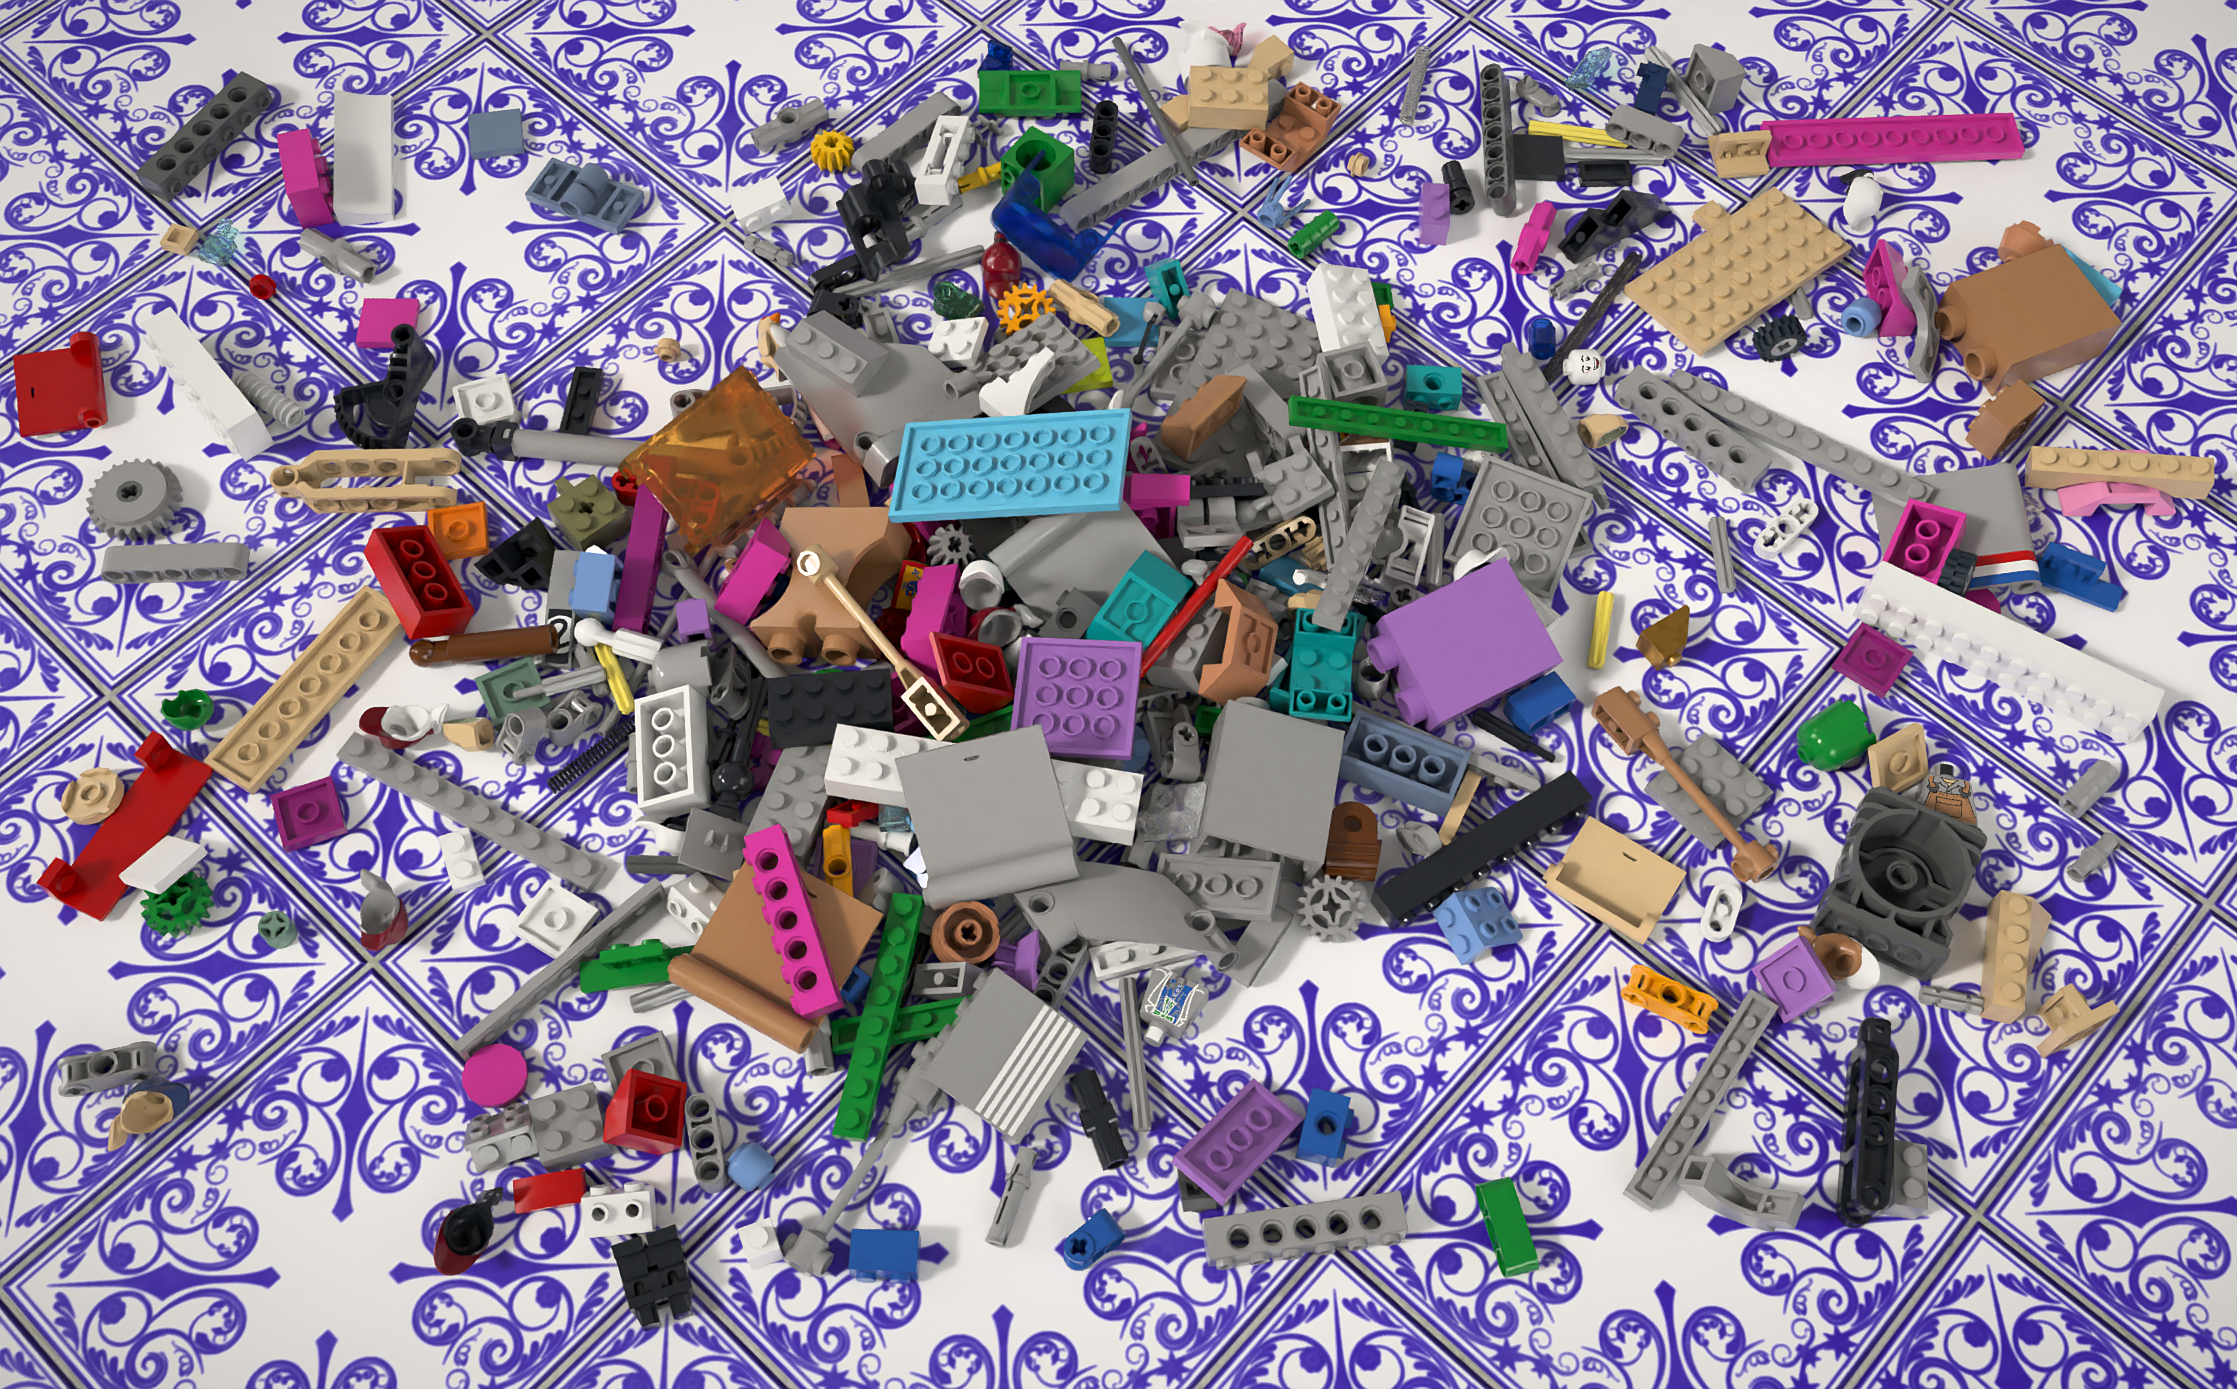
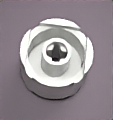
M1214 39L1194 42L1189 45L1190 50L1186 53L1182 51L1178 57L1184 87L1187 92L1190 65L1232 68L1227 46L1224 43L1223 46L1218 44V40Z

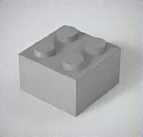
M594 1082L528 1101L540 1162L548 1173L614 1155L612 1144L603 1142L605 1111L601 1094Z

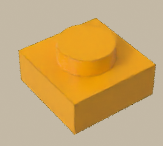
M1378 305V313L1386 343H1390L1391 333L1396 331L1395 315H1391L1389 305Z

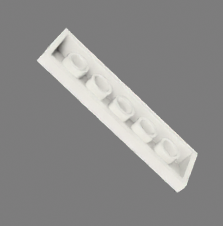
M334 90L333 209L341 226L395 221L394 101L391 95H363Z

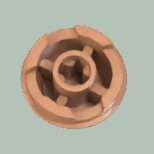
M2022 220L2019 224L2014 223L2005 229L1997 253L1999 258L2006 263L2053 246L2054 242L2052 239L2046 241L2038 233L2041 230L2039 226Z

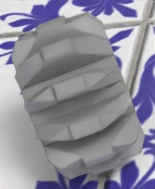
M949 524L946 530L939 527L935 531L936 535H932L928 540L931 546L927 549V554L935 556L931 560V565L938 563L941 565L958 564L960 570L964 571L969 565L968 563H972L976 559L973 552L976 551L977 544L970 543L973 534L965 536L963 534L964 526H960L957 531H955L952 524ZM951 547H954V548H955V549L953 550V552H951V551L949 550V549H951Z

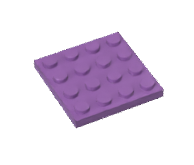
M1022 637L1010 730L1041 723L1050 756L1132 760L1143 654L1142 642Z

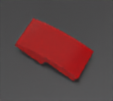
M585 1168L513 1180L515 1214H527L549 1208H563L580 1204L581 1197L587 1192Z

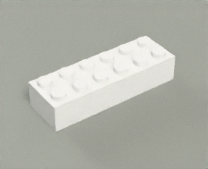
M171 307L140 323L146 332V335L142 336L144 341L152 351L156 349L152 353L162 368L164 366L170 368L166 371L176 385H183L181 390L190 402L198 403L195 407L204 420H212L209 423L218 437L222 436L223 439H226L224 443L233 455L239 453L246 462L275 444L254 407Z

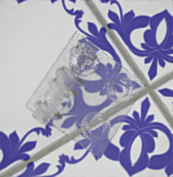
M1209 783L1153 787L1149 812H1143L1137 817V826L1145 831L1143 842L1199 839Z

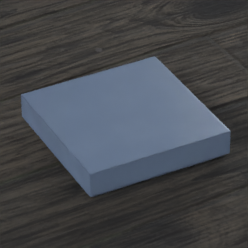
M520 108L468 114L470 155L472 160L525 153Z

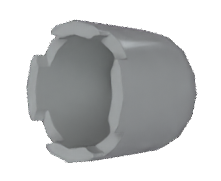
M704 639L661 649L654 657L652 670H648L650 687H655L657 693L689 684L705 699H710L713 685L712 660L716 653L711 652L709 648L713 644L712 640Z

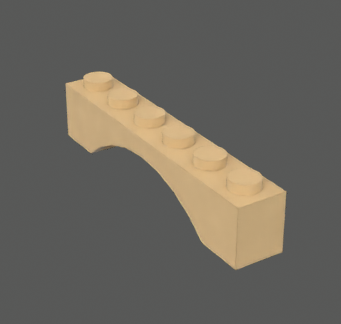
M1273 34L1255 46L1253 57L1246 68L1268 69V81L1272 79L1277 80L1282 76H1286L1292 70L1294 51ZM1178 95L1160 107L1175 137L1191 128L1188 127V95Z
M2032 446L2025 463V487L2056 489L2088 482H2124L2152 487L2166 492L2175 498L2205 500L2215 483L2214 458Z

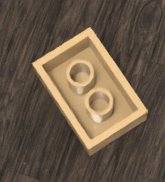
M1190 65L1188 79V127L1252 130L1256 127L1261 131H1265L1268 115V69Z

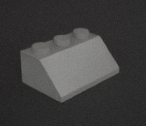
M825 310L801 319L784 341L792 356L857 398L891 355L889 351Z

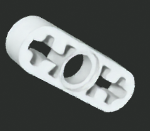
M1806 498L1796 500L1758 535L1753 545L1755 554L1766 560L1775 558L1814 522L1818 514L1817 505L1812 500ZM1804 510L1808 512V514L1805 513L1804 515H1802L1798 521L1796 517L1799 512H1803ZM1779 525H1789L1793 529V533H1783L1779 529ZM1774 537L1775 542L1773 546L1765 547L1763 545L1768 544Z

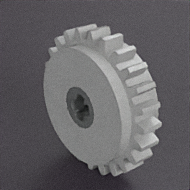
M135 458L134 462L124 460L123 464L118 466L114 464L109 471H103V476L100 479L94 480L96 483L95 488H89L88 490L92 496L86 498L89 504L86 507L87 512L90 514L89 518L101 533L105 532L109 538L116 535L119 541H123L125 537H128L130 541H134L136 537H142L144 540L149 534H158L157 530L161 528L166 529L168 527L167 522L176 519L173 514L174 511L181 510L178 502L183 501V497L180 494L183 492V489L179 484L178 478L168 466L163 467L160 461L153 464L149 458L145 462Z

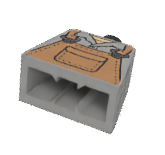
M1936 765L1935 775H1927L1918 786L1915 800L1932 810L1947 813L1953 819L1964 824L1977 827L1978 820L1971 783L1967 780L1955 779L1954 767L1952 765Z

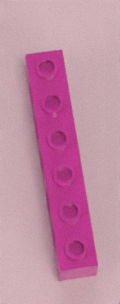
M779 823L745 836L744 840L747 847L743 848V854L749 866L753 865L756 874L755 877H752V882L757 894H762L765 906L761 907L766 923L768 925L772 924L775 935L771 936V941L775 952L782 955L785 965L780 967L786 984L791 983L794 995L790 996V1000L797 1015L801 1014L802 1017L809 1021L845 1007L787 830ZM777 857V866L772 870H766L768 860ZM787 886V895L783 899L776 900V891L780 887ZM797 916L796 925L792 929L786 930L784 924L787 918ZM801 945H806V955L801 959H795V950ZM810 975H816V985L812 989L805 990V979Z

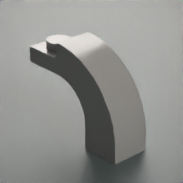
M1688 1155L1677 1182L1685 1192L1707 1208L1738 1223L1769 1232H1774L1776 1227L1795 1229L1806 1201L1799 1192L1767 1189L1748 1183L1732 1174L1714 1157Z

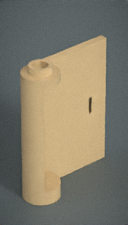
M1589 816L1563 859L1557 866L1551 863L1542 879L1547 881L1545 888L1639 944L1644 945L1687 872Z

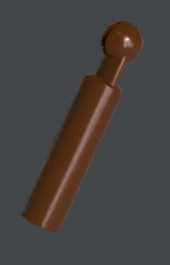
M553 624L451 635L448 640L431 641L430 639H420L414 642L409 650V657L418 667L428 668L435 663L451 661L456 665L553 654L558 651L559 639L556 627Z

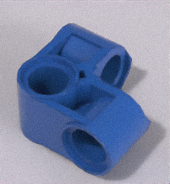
M1438 451L1431 474L1430 494L1439 501L1465 506L1477 474L1463 470L1464 458Z

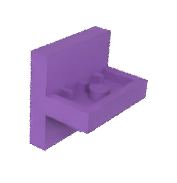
M1798 936L1751 969L1770 1001L1779 1006L1777 1012L1784 1023L1794 1021L1811 1009L1827 1006L1834 1001L1832 995L1839 991L1805 936Z

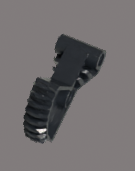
M410 324L397 325L391 332L390 338L395 346L393 353L390 354V364L387 366V375L384 380L342 388L339 394L333 396L336 421L339 423L340 429L347 439L352 441L359 449H405L420 392L432 376L435 365L433 354ZM364 404L365 411L371 421L382 428L392 429L391 436L389 438L376 437L357 429L354 421V406Z

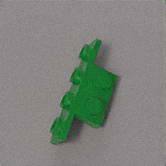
M646 939L641 941V945L630 946L625 943L611 945L610 950L600 951V959L584 961L579 964L581 992L589 994L669 982L667 968L671 960L675 956L680 957L684 953L690 955L695 945L671 948L661 942L660 939Z

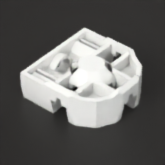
M1361 502L1350 511L1351 524ZM1403 505L1400 509H1391L1388 518L1394 520L1393 527L1390 525L1388 528L1383 527L1361 584L1390 593L1399 584H1407L1416 589L1436 515ZM1408 542L1414 543L1408 560L1399 558L1405 551ZM1370 562L1382 565L1379 579L1375 578L1372 580L1369 579L1368 575H1365Z

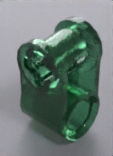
M949 281L939 282L933 288V296L935 298L933 309L935 313L947 320L980 317L985 310L983 302L978 297L967 293Z

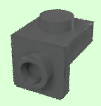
M1177 1168L1178 1189L1183 1212L1192 1211L1200 1213L1208 1209H1217L1216 1200Z

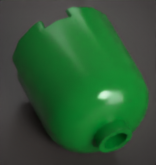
M1839 699L1800 725L1796 734L1797 754L1805 764L1809 763L1820 771L1829 772L1839 769L1868 753V747L1876 744V735L1874 732L1868 733L1864 722L1868 721V719L1851 700L1843 703L1842 699Z

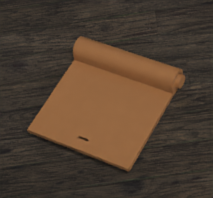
M777 857L768 860L766 870H772L777 866ZM745 860L690 955L684 953L680 957L675 956L671 960L667 968L669 981L797 1054H802L812 1042L827 1014L808 1021L801 1014L797 1015L790 1000V996L794 995L791 983L786 984L780 967L785 965L782 955L777 954L772 945L771 936L775 935L772 924L768 925L762 913L761 907L765 906L762 894H757L752 882V877H755L756 874L753 865L749 866ZM800 869L839 991H841L884 914ZM787 886L780 887L776 891V900L783 899L787 895ZM797 916L787 918L784 924L786 930L792 929L796 925ZM799 946L794 952V958H803L807 953V946ZM810 975L805 979V990L812 989L816 985V975Z

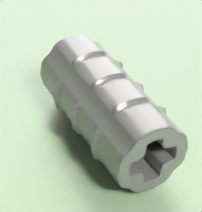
M2098 760L2061 797L2059 805L2062 810L2072 817L2080 818L2119 778L2118 770L2108 761Z

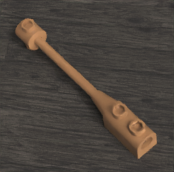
M1617 686L1597 696L1591 715L1626 755L1629 756L1641 750L1656 763L1663 766L1738 850L1731 862V870L1735 877L1741 882L1745 883L1752 880L1756 884L1771 875L1779 865L1776 861L1779 859L1776 848L1771 844L1763 846L1758 840H1753L1749 843L1745 841L1674 761L1672 754L1659 733L1660 721L1658 716L1652 711L1645 714L1639 708L1641 705L1639 695L1633 690L1626 693L1621 686Z

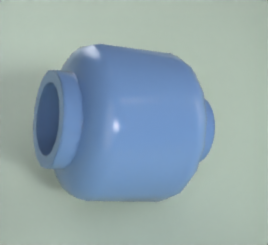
M1861 297L1854 300L1842 312L1841 325L1849 335L1864 337L1869 335L1880 324L1882 310L1874 300Z
M743 1142L726 1161L729 1165L727 1175L746 1192H751L756 1187L763 1190L776 1176L771 1171L776 1164L774 1157L757 1142H752L748 1145Z

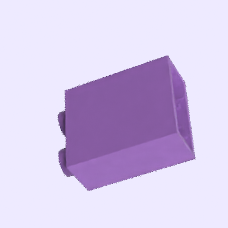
M1506 557L1382 616L1369 631L1373 639L1366 643L1368 655L1375 668L1380 673L1390 670L1401 690L1395 694V703L1404 721L1411 726L1419 723L1421 729L1427 733H1431L1511 693L1513 690L1529 684L1542 675L1545 676L1563 662L1562 657Z

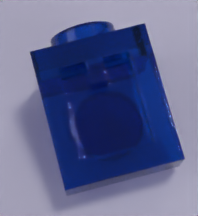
M989 40L987 44L988 54L977 70V78H979V71H1010L1013 66L1012 47Z

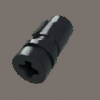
M1452 160L1446 162L1442 166L1441 171L1444 184H1449L1450 211L1457 215L1468 213L1475 206V200L1471 187L1468 185L1465 172L1459 161Z

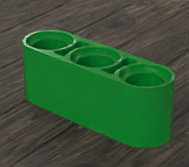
M1508 1176L1476 1184L1475 1190L1478 1204L1503 1277L1508 1278L1538 1270L1537 1253L1511 1178Z

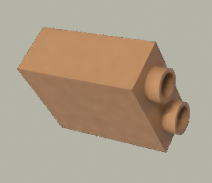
M2060 244L1951 282L1938 305V312L1934 314L1935 328H1940V337L1952 342L1963 357L1967 374L1976 381L1980 380L1992 397L1996 396L2005 385L2012 386L2020 379L2027 384L2101 356L2122 324Z

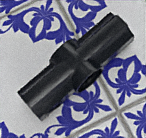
M1086 1069L1076 1073L1073 1077L1069 1078V1083L1080 1109L1079 1117L1085 1135L1092 1141L1102 1170L1111 1171L1129 1162V1157L1118 1131L1119 1123L1110 1100L1107 1101L1095 1069Z

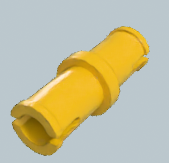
M1001 161L985 168L980 166L976 168L975 172L959 177L957 184H959L958 189L960 193L964 194L980 186L985 188L989 186L990 182L1001 179Z

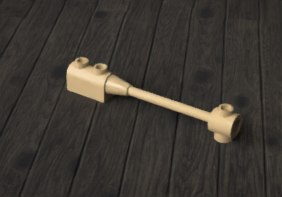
M814 544L803 551L796 561L799 571L807 575L815 586L826 584L849 613L861 623L864 631L895 666V670L906 689L901 698L936 740L951 742L963 734L969 727L970 722L932 677L925 675L907 659H904L835 577L839 567L822 546Z

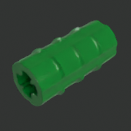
M1325 210L1320 215L1315 216L1310 223H1306L1304 228L1297 231L1287 241L1288 249L1292 255L1298 259H1303L1306 255L1312 253L1317 246H1321L1323 241L1332 237V234L1340 228L1337 216L1331 211Z

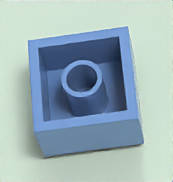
M580 551L579 560L575 561L573 567V575L576 578L575 587L570 590L568 600L571 609L581 619L594 618L601 621L603 625L613 626L624 564L616 555Z

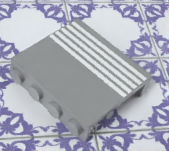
M995 967L988 971V973L982 971L973 984V987L976 988L970 999L965 997L954 1012L958 1017L952 1026L946 1024L936 1038L940 1043L933 1053L928 1051L918 1065L922 1070L917 1075V1078L919 1080L926 1078L1003 1133L1001 1136L1002 1140L1009 1145H1016L1020 1143L1090 1035Z

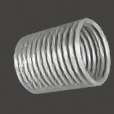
M1369 656L1362 659L1357 667L1354 684L1357 695L1366 701L1381 699L1387 689L1390 670L1380 673L1373 665ZM1374 676L1380 679V681L1371 682L1363 677Z

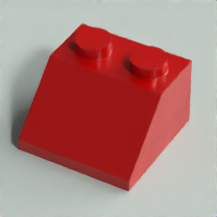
M632 1068L627 1070L606 1109L603 1142L658 1156L682 1147L687 1083Z

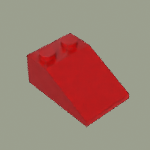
M935 631L929 633L943 687L969 712L987 715L1002 709L1014 699L1015 695L1000 646Z

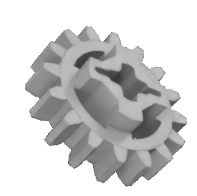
M1329 875L1324 876L1323 883L1314 878L1312 880L1314 888L1311 889L1305 886L1303 892L1307 897H1299L1297 900L1299 904L1304 905V908L1296 912L1297 915L1305 917L1300 926L1306 927L1309 925L1311 930L1308 935L1311 937L1316 932L1319 933V939L1322 943L1327 936H1330L1332 943L1337 942L1338 935L1340 934L1345 940L1348 939V929L1354 932L1359 929L1354 921H1362L1364 919V915L1358 913V910L1364 908L1365 903L1357 902L1356 900L1361 894L1360 890L1352 893L1350 888L1353 882L1349 881L1346 885L1341 884L1342 877L1339 875L1335 882H1331ZM1322 890V900L1319 903L1310 905L1313 896ZM1335 890L1342 892L1348 900H1342L1336 895ZM1328 899L1333 907H1338V910L1333 915V919L1329 911H1323V908L1328 904ZM1351 913L1348 922L1339 928V918L1341 915ZM1313 918L1322 920L1326 924V928L1319 926Z

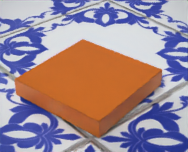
M485 501L427 510L428 527L447 561L482 556L490 552L488 513Z

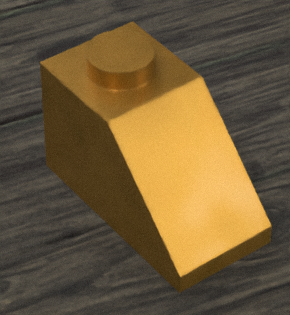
M1687 604L1643 630L1635 646L1657 671L1665 666L1671 668L1683 658L1681 654L1687 644L1690 607Z

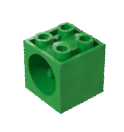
M1031 126L1000 158L1002 194L1008 199L1025 206L1030 212H1035L1042 217H1045L1074 186V149L1034 126Z

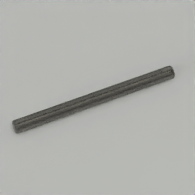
M1635 251L1629 253L1547 363L1542 373L1548 383L1554 382L1563 370L1564 359H1568L1571 351L1577 350L1639 267L1643 259L1641 254H1637Z

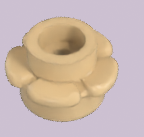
M1361 152L1350 157L1347 169L1351 171V177L1355 175L1359 177L1364 176L1368 168L1369 157L1364 156Z
M671 338L660 339L658 346L654 349L655 354L659 355V358L665 362H673L682 355L680 343Z

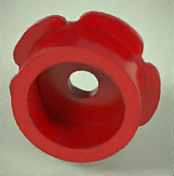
M256 274L249 281L250 292L258 299L266 300L276 293L275 288L277 284L267 275Z

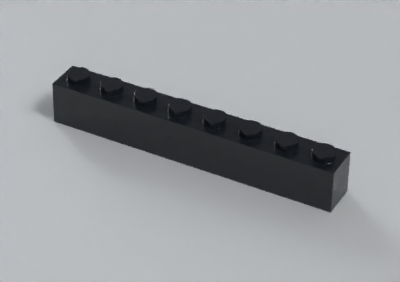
M1569 770L1444 846L1431 856L1426 857L1377 887L1373 891L1370 902L1392 931L1399 926L1403 928L1408 927L1416 921L1418 914L1425 910L1432 912L1442 904V900L1455 892L1464 891L1468 887L1467 884L1475 879L1477 882L1482 881L1491 874V869L1499 864L1502 867L1508 865L1516 858L1517 853L1523 849L1526 852L1532 850L1541 842V838L1548 834L1550 837L1556 835L1565 827L1564 824L1573 819L1576 822L1582 819L1589 812L1588 806L1593 797L1572 771Z

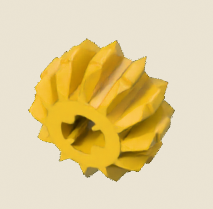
M835 128L832 132L823 130L822 135H815V139L811 142L810 146L814 165H818L821 171L828 168L830 173L834 169L842 172L843 166L850 167L852 156L855 153L851 137H848L845 131L837 133Z

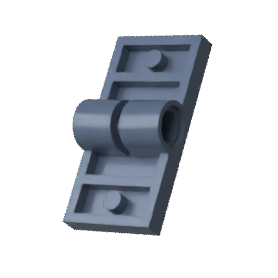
M553 157L525 193L526 200L618 236L645 199L643 191L609 179L605 170L595 163L589 162L583 168Z

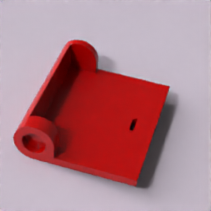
M86 331L73 334L69 339L70 348L13 355L21 438L86 428H98L108 421L100 341L96 334Z

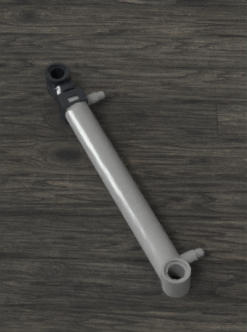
M519 410L513 412L509 422L498 421L496 426H481L474 419L461 418L456 420L450 427V433L459 453L467 457L486 452L495 454L497 460L517 462L518 456L642 469L645 454L675 456L677 459V473L731 478L738 485H748L755 481L758 476L754 454L748 447L739 446L740 435L736 432L731 434L726 450L520 429L522 412Z

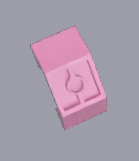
M2105 450V451L2150 453L2148 450ZM2088 482L2056 488L2063 516H2091L2099 504L2143 503L2146 515H2174L2176 513L2171 495L2139 484Z

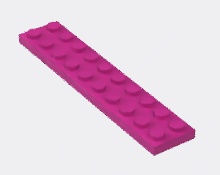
M2013 113L1762 121L1760 126L1761 131L1770 130L1772 136L1766 152L1770 167L2021 159L2025 153Z

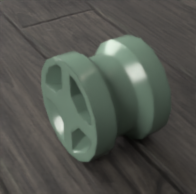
M271 911L259 920L258 932L272 948H287L295 941L297 927L284 912ZM284 928V930H282V932L279 933V935H277V932L280 931V929Z

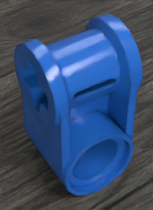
M1103 1208L1066 1238L1064 1243V1262L1071 1270L1083 1271L1103 1255L1120 1245L1127 1234L1107 1209ZM1073 1248H1076L1078 1251L1084 1248L1085 1254L1082 1256L1078 1252L1073 1255Z

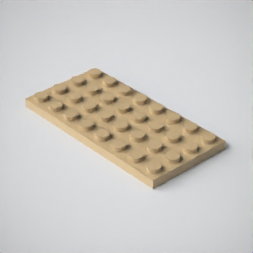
M1774 186L1625 285L1623 293L1701 357L1791 295L1798 287L1804 286L1849 255L1852 246Z

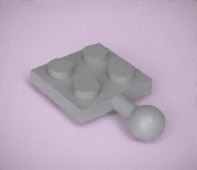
M1305 448L1257 474V482L1264 483L1265 495L1253 502H1239L1235 506V518L1240 523L1248 524L1255 519L1258 511L1273 504L1283 520L1287 521L1335 494L1334 487Z

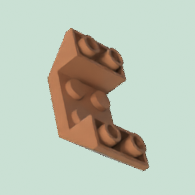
M1299 81L1285 96L1283 111L1265 128V131L1254 127L1239 142V146L1280 171L1294 173L1324 142L1342 105Z
M1219 579L1214 608L1230 616L1222 664L1203 665L1198 694L1225 706L1228 700L1236 701L1241 697H1255L1269 682L1278 623L1260 598L1225 579Z

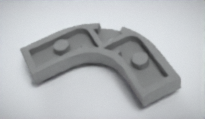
M1915 266L1909 267L1906 279L1902 283V291L1911 302L1917 318L1918 328L1915 348L1912 356L1909 358L1908 366L1920 383L1930 381L1939 349L1940 328H1935L1934 314L1938 312V305L1932 286L1921 267Z

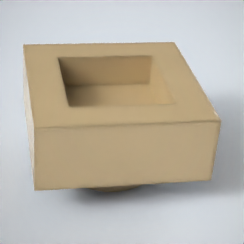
M1712 199L1694 211L1692 219L1705 231H1708L1731 215Z
M172 223L159 243L163 250L188 256L200 235L196 229Z

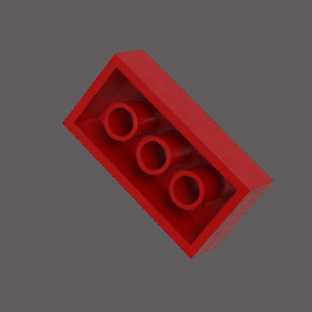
M428 525L373 529L363 554L409 639L415 640L464 634L475 610Z

